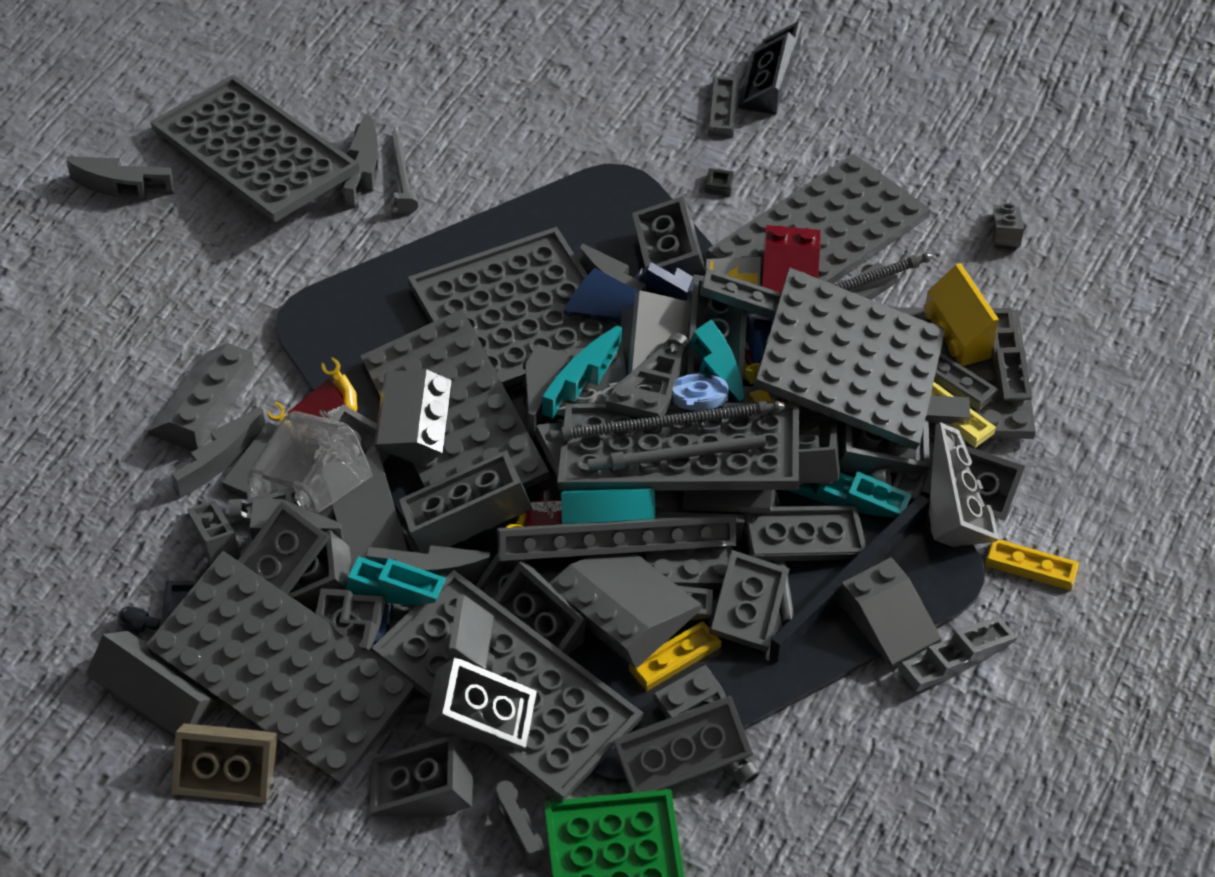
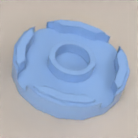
M701 373L678 378L676 380V388L674 387L672 392L673 404L687 410L703 411L714 409L724 404L728 399V385L725 380L715 375H712V379L705 378L704 374Z

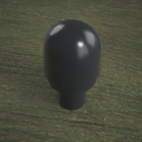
M134 606L123 607L117 615L118 624L123 629L134 632H144L146 628L158 631L161 619L150 617L148 611Z

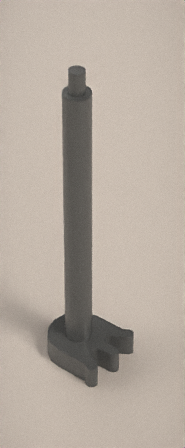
M393 130L391 139L401 193H393L394 200H391L392 215L411 214L418 209V200L414 194L410 193L400 135L397 133V130Z

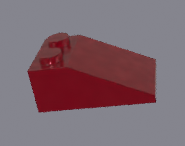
M766 225L762 252L761 287L781 293L789 268L804 272L818 279L821 230Z

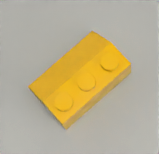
M956 264L927 291L923 310L927 319H930L936 326L945 329L943 340L948 346L950 355L955 357L961 366H966L991 359L999 319L962 264Z

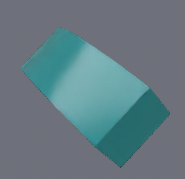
M710 320L696 329L689 341L690 346L703 360L698 371L704 374L705 378L712 379V375H715L726 381L728 385V399L725 403H742L744 392L738 365L724 336L714 322Z
M654 488L563 491L561 493L562 524L656 518Z
M358 556L348 576L346 590H350L354 595L382 596L386 603L431 604L436 603L446 578L388 558L385 565Z

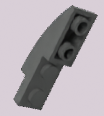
M364 114L361 123H357L354 139L349 141L347 146V156L358 163L360 170L342 182L341 194L344 195L345 206L356 208L362 191H374L379 172L377 132L369 114Z
M67 156L66 161L70 179L90 190L133 200H145L146 193L173 194L174 182L171 167L121 166L120 158Z
M431 545L429 554L369 547L367 552L368 560L385 565L388 558L439 576L442 573L448 576L455 570L470 583L479 581L490 565V552Z

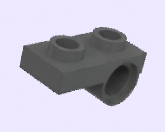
M1011 203L993 205V245L1021 247L1024 228L1020 207Z

